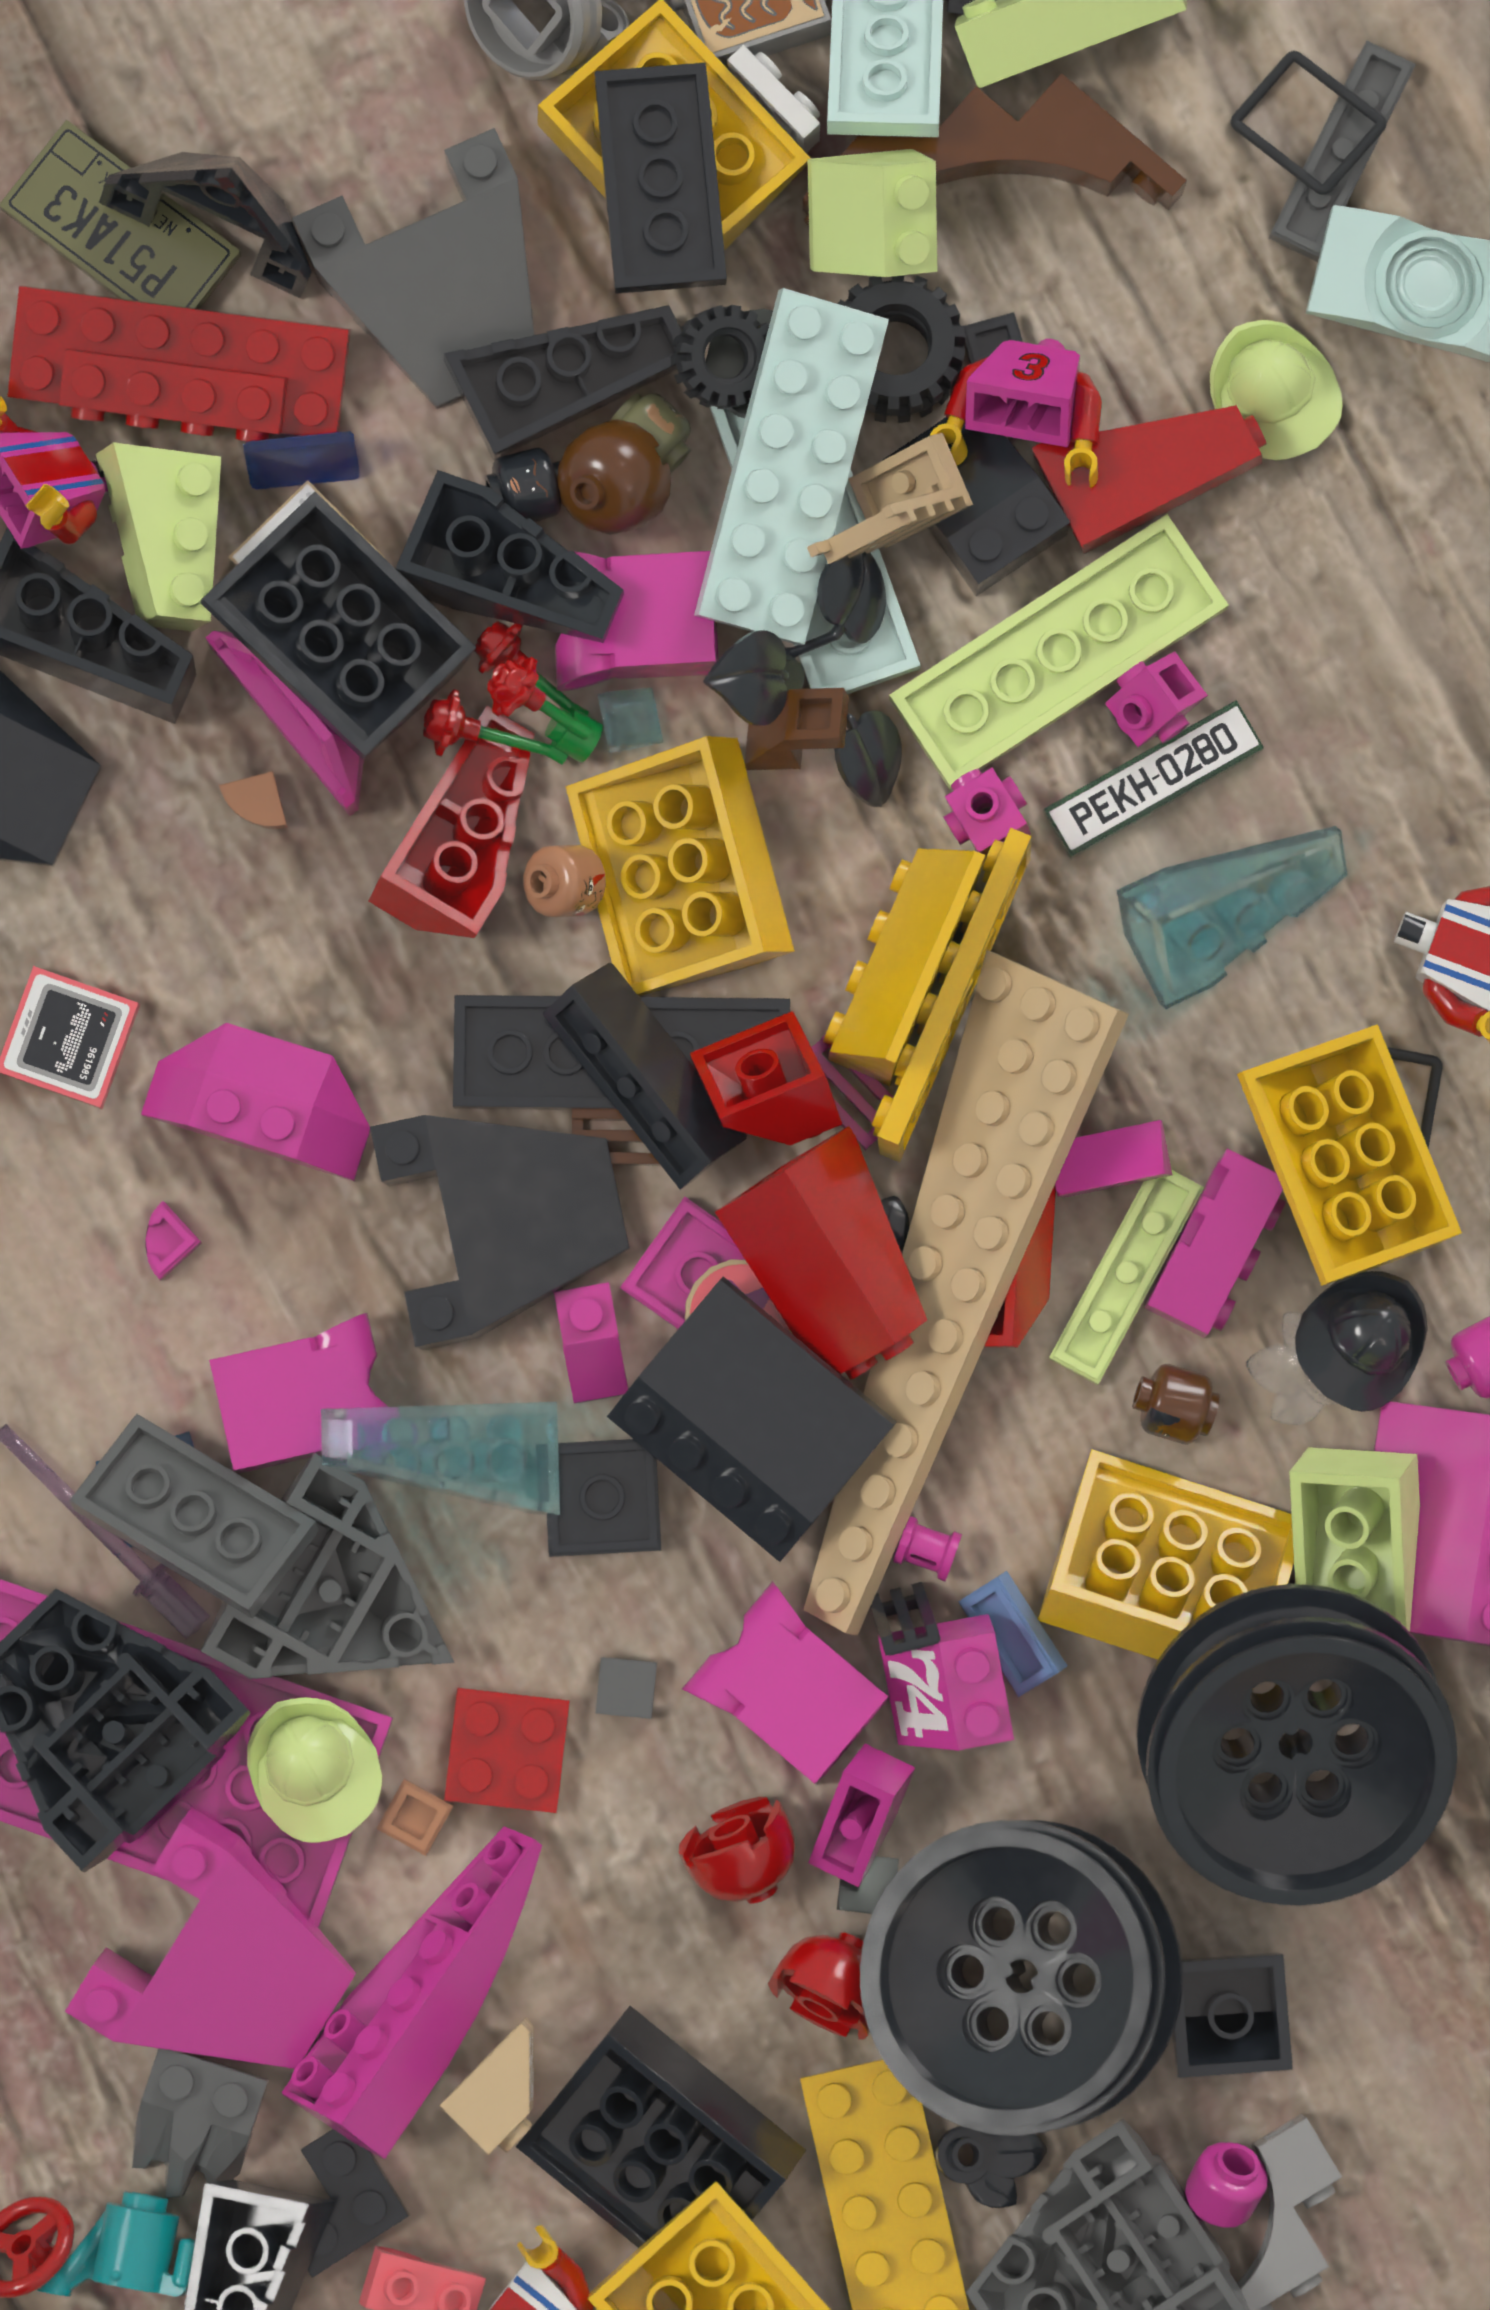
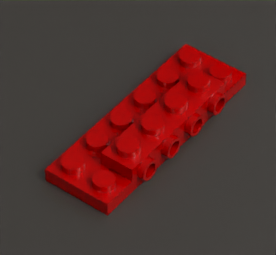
M19 286L7 397L56 403L60 406L72 407L71 418L103 422L105 412L127 414L126 425L141 428L159 429L160 419L181 421L180 432L194 435L213 436L214 426L236 429L235 439L247 442L268 443L269 433L338 440L351 329Z

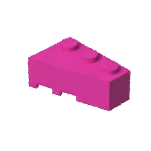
M1228 1148L1218 1159L1144 1306L1145 1309L1202 1338L1209 1334L1212 1327L1222 1331L1236 1301L1228 1298L1237 1278L1247 1281L1261 1253V1251L1253 1247L1263 1228L1272 1231L1285 1206L1286 1201L1279 1198L1283 1189L1275 1172Z

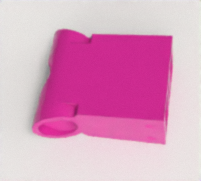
M711 551L611 556L606 559L591 554L575 552L624 590V596L604 643L565 634L559 636L555 645L557 690L570 691L607 681L613 677L629 679L707 675L719 659L717 622L694 616Z
M363 1313L344 1321L316 1337L209 1360L235 1473L241 1474L310 1458L313 1453L323 1455L339 1450H398L389 1406L383 1403L369 1386L370 1373L377 1358L368 1313Z
M772 1581L743 1615V1630L738 1644L726 1651L710 1654L682 1687V1690L737 1717L817 1785L889 1700V1697L811 1632Z

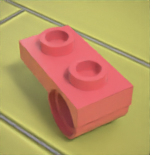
M375 2246L359 2304L372 2310H477L486 2278L477 2273L425 2261L420 2257L403 2251Z

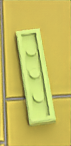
M1173 1170L1171 1176L1143 1182L1049 1357L1050 1360L1096 1385L1100 1383L1202 1193L1203 1186Z

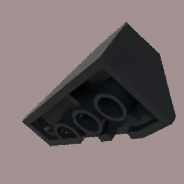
M440 470L436 472L396 566V570L428 601L458 611L604 643L624 596V590L574 551H568L544 533L541 526L530 518L526 519L506 504L504 498L491 488Z

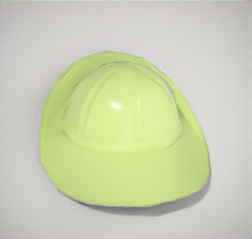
M1258 320L1234 327L1218 348L1210 370V395L1214 407L1219 409L1237 405L1243 419L1250 415L1254 416L1267 445L1259 448L1262 458L1283 460L1316 449L1337 427L1342 416L1343 406L1340 387L1328 361L1302 333L1282 322Z
M303 1697L276 1702L257 1722L247 1745V1767L255 1794L263 1811L282 1831L303 1842H325L348 1835L372 1813L378 1803L382 1785V1773L378 1755L368 1735L347 1711L327 1700Z

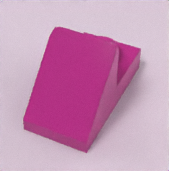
M609 1282L554 1292L563 1341V1352L574 1404L624 1395L628 1390Z

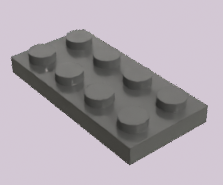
M139 1414L134 1416L69 1500L76 1512L252 1619L319 1532L318 1525L312 1518Z

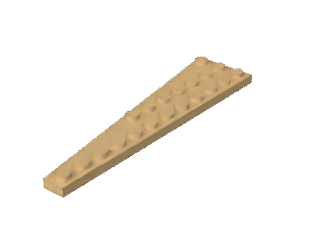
M986 950L981 972L977 980L975 994L902 1253L927 1321L909 1334L914 1343L898 1355L885 1361L881 1353L875 1355L878 1363L870 1368L863 1394L896 1420L897 1423L834 1498L804 1606V1611L846 1634L857 1636L1129 1015L1120 1009L989 950Z

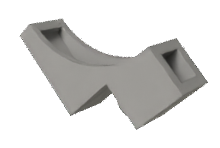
M1302 2114L1253 2143L1268 2175L1269 2217L1259 2252L1248 2271L1237 2283L1249 2310H1274L1270 2302L1289 2291L1293 2298L1303 2295L1323 2281L1319 2273L1329 2267L1294 2206L1303 2202L1308 2209L1324 2201L1336 2192L1332 2183L1342 2178L1308 2119Z

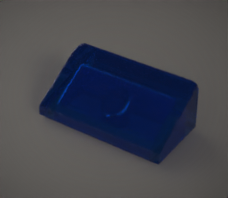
M351 431L247 441L246 444H243L251 487L256 490L303 485L307 480L311 484L356 480L361 474L357 438Z

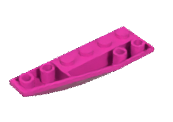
M504 1826L350 1993L338 2011L328 2019L323 2033L305 2059L295 2067L292 2078L281 2094L353 2143L385 2159L450 2064L475 2020L505 1957L527 1898L542 1845L535 1839Z

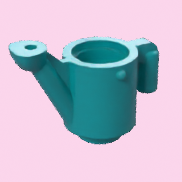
M124 2191L122 2203L107 2202L104 2213L66 2263L50 2281L37 2289V2291L71 2297L73 2289L88 2279H92L93 2281L112 2286L182 2297L187 2295L195 2239L184 2238L180 2240L174 2272L172 2275L169 2274L180 2216L166 2212L169 2201L167 2198Z

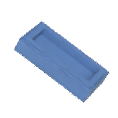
M1005 1571L958 1601L968 1618L989 1614L996 1635L1002 1672L1018 1697L1068 1667L1008 1571Z

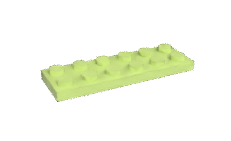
M1166 514L891 693L889 700L951 790L952 783L959 777L974 769L982 770L1114 684L1121 675L1139 662L1143 661L1146 663L1227 610L1229 604L1171 518Z

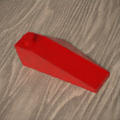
M488 705L478 719L481 720V726L534 740L535 734L503 714L496 716ZM477 738L476 742L465 739L381 874L368 902L415 930L475 938L504 891L507 877L506 869L510 849L514 841L518 808L524 790L531 752Z

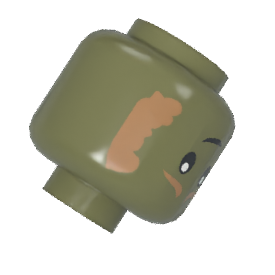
M639 393L634 394L618 409L611 419L636 423L653 435L660 445L655 450L660 456L662 465L668 463L671 473L681 465L691 452V449L685 444L691 432L690 422L658 393H652L644 397Z

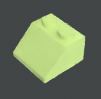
M914 149L807 159L810 269L812 271L877 277L937 272L935 160Z

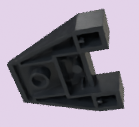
M421 1115L370 1127L381 1182L390 1187L436 1176L439 1181L459 1280L404 1292L416 1348L427 1350L478 1339L551 1296L554 1292L561 1290L630 1249L606 1138L430 1115Z

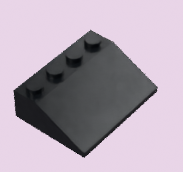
M316 492L311 494L200 601L219 622L362 759L366 758L462 669L476 649V646Z
M724 1276L607 1415L619 1428L779 1562L803 1537L897 1423L896 1420Z
M631 2005L516 2145V2148L638 2248L716 2181L752 2221L788 2179L806 2152L804 2147Z

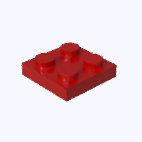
M457 1688L444 1801L557 1813L570 1700Z

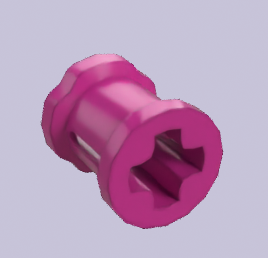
M910 1516L893 1562L901 1565L906 1561L937 1573L939 1580L946 1582L962 1534L955 1531L951 1535L944 1534L919 1525L917 1518Z

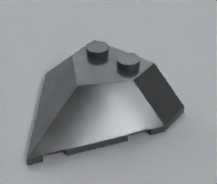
M316 1453L312 1454L281 1500L315 1520L319 1532L253 1619L223 1601L201 1648V1652L249 1679L304 1673L321 1674L396 1668L417 1664L455 1663L364 1480Z

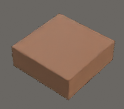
M403 1779L376 1829L427 1856L454 1806L414 1783Z

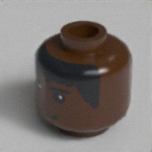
M1163 1364L1154 1372L1151 1379L1144 1376L1140 1378L1132 1408L1141 1411V1426L1148 1434L1188 1445L1193 1443L1199 1435L1207 1436L1217 1414L1220 1395L1213 1392L1212 1382L1208 1376L1172 1364Z

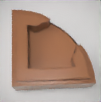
M273 771L219 785L220 791L229 807L245 821L266 829L288 827Z

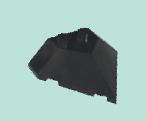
M180 152L108 176L99 203L148 227L165 192L263 238V244L250 275L301 298L312 270L285 202L240 157Z

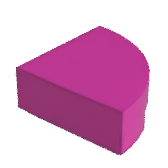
M164 1201L152 1213L145 1239L148 1263L154 1274L161 1281L202 1244Z

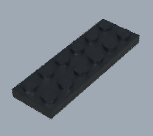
M454 996V1109L572 1110L616 1108L542 1013L560 996ZM640 997L694 1067L695 1065L690 1056L691 1052L790 1012V999Z

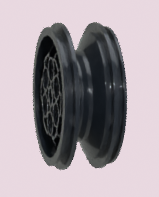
M1303 1584L1268 1586L1244 1592L1213 1606L1186 1626L1159 1657L1144 1687L1137 1714L1136 1740L1140 1766L1149 1790L1151 1804L1157 1821L1169 1843L1178 1855L1205 1879L1239 1896L1264 1903L1292 1906L1328 1903L1359 1894L1390 1877L1420 1850L1436 1828L1450 1799L1456 1777L1457 1738L1454 1722L1424 1650L1414 1636L1387 1611L1357 1595L1330 1587ZM1317 1681H1332V1684L1322 1691L1314 1692L1309 1690ZM1260 1683H1276L1270 1691L1263 1694L1252 1692ZM1345 1725H1360L1352 1734L1345 1736L1336 1734ZM1231 1729H1246L1245 1733L1237 1739L1229 1740L1223 1738ZM1319 1770L1330 1771L1322 1780H1307L1311 1774ZM1260 1773H1273V1776L1263 1783L1250 1782L1254 1776Z
M999 1820L964 1827L939 1838L913 1856L897 1872L875 1906L867 1927L860 1963V1989L867 2025L875 2046L895 2078L913 2097L941 2117L969 2129L997 2135H1029L1074 2126L1096 2118L1120 2104L1147 2079L1165 2052L1176 2026L1183 1989V1965L1176 1929L1167 1906L1146 1874L1127 1855L1102 1838L1070 1825L1042 1820ZM1001 1908L1010 1911L1015 1922L1014 1931L1006 1940L999 1937L993 1927V1918ZM1056 1912L1063 1913L1070 1923V1934L1061 1944L1055 1942L1048 1931L1050 1918ZM970 1956L978 1958L984 1968L983 1980L976 1987L968 1984L963 1977V1965ZM1026 1960L1032 1962L1038 1971V1975L1031 1979L1033 1986L1031 1991L1024 1988L1019 1976L1026 1972L1024 1965ZM1081 1964L1089 1966L1093 1970L1096 1979L1094 1989L1087 1996L1078 1992L1073 1983L1074 1971ZM995 2007L1001 2009L1009 2020L1008 2031L1002 2039L994 2037L987 2026L989 2013ZM1050 2012L1058 2014L1064 2022V2035L1058 2043L1049 2041L1042 2029L1043 2020Z

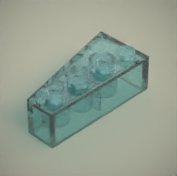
M557 1402L321 1409L322 1466L525 1513L560 1515Z

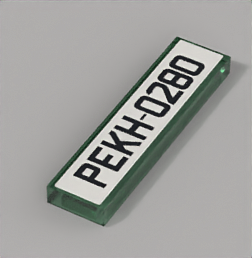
M1235 700L1182 730L1169 741L1159 743L1043 809V813L1067 855L1072 859L1262 752L1264 746L1239 703Z

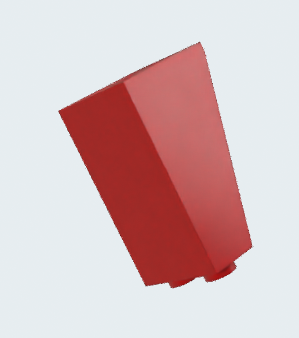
M850 1126L783 1164L715 1211V1214L793 1335L839 1374L845 1372L850 1380L876 1365L878 1360L875 1355L881 1353L885 1361L910 1347L914 1341L909 1334L927 1321L859 1143Z

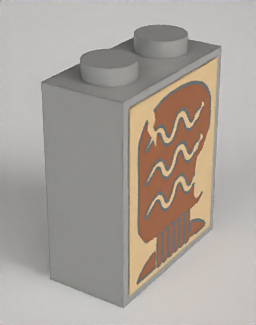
M669 0L673 11L683 9L689 28L727 69V59L743 44L754 56L759 52L769 56L831 35V17L825 0Z

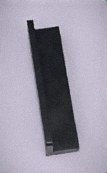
M608 963L571 985L542 1013L680 1190L692 1183L716 1160L747 1139L746 1133L723 1127L695 1067L614 964Z

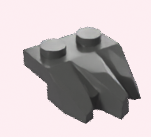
M158 2048L137 2114L132 2168L147 2169L154 2160L163 2161L166 2165L164 2198L184 2196L196 2171L204 2173L207 2183L233 2180L241 2172L269 2080L186 2052Z

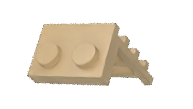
M943 433L930 435L850 477L848 480L866 520L828 540L814 543L808 546L807 549L811 557L824 554L828 564L835 563L847 556L851 558L863 552H866V554L871 553L883 546L884 548L892 547L973 505Z

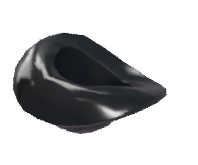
M1365 1271L1335 1281L1302 1314L1295 1335V1349L1298 1362L1311 1382L1325 1397L1348 1409L1360 1412L1372 1411L1383 1407L1403 1390L1423 1353L1428 1331L1424 1304L1409 1281L1383 1271Z

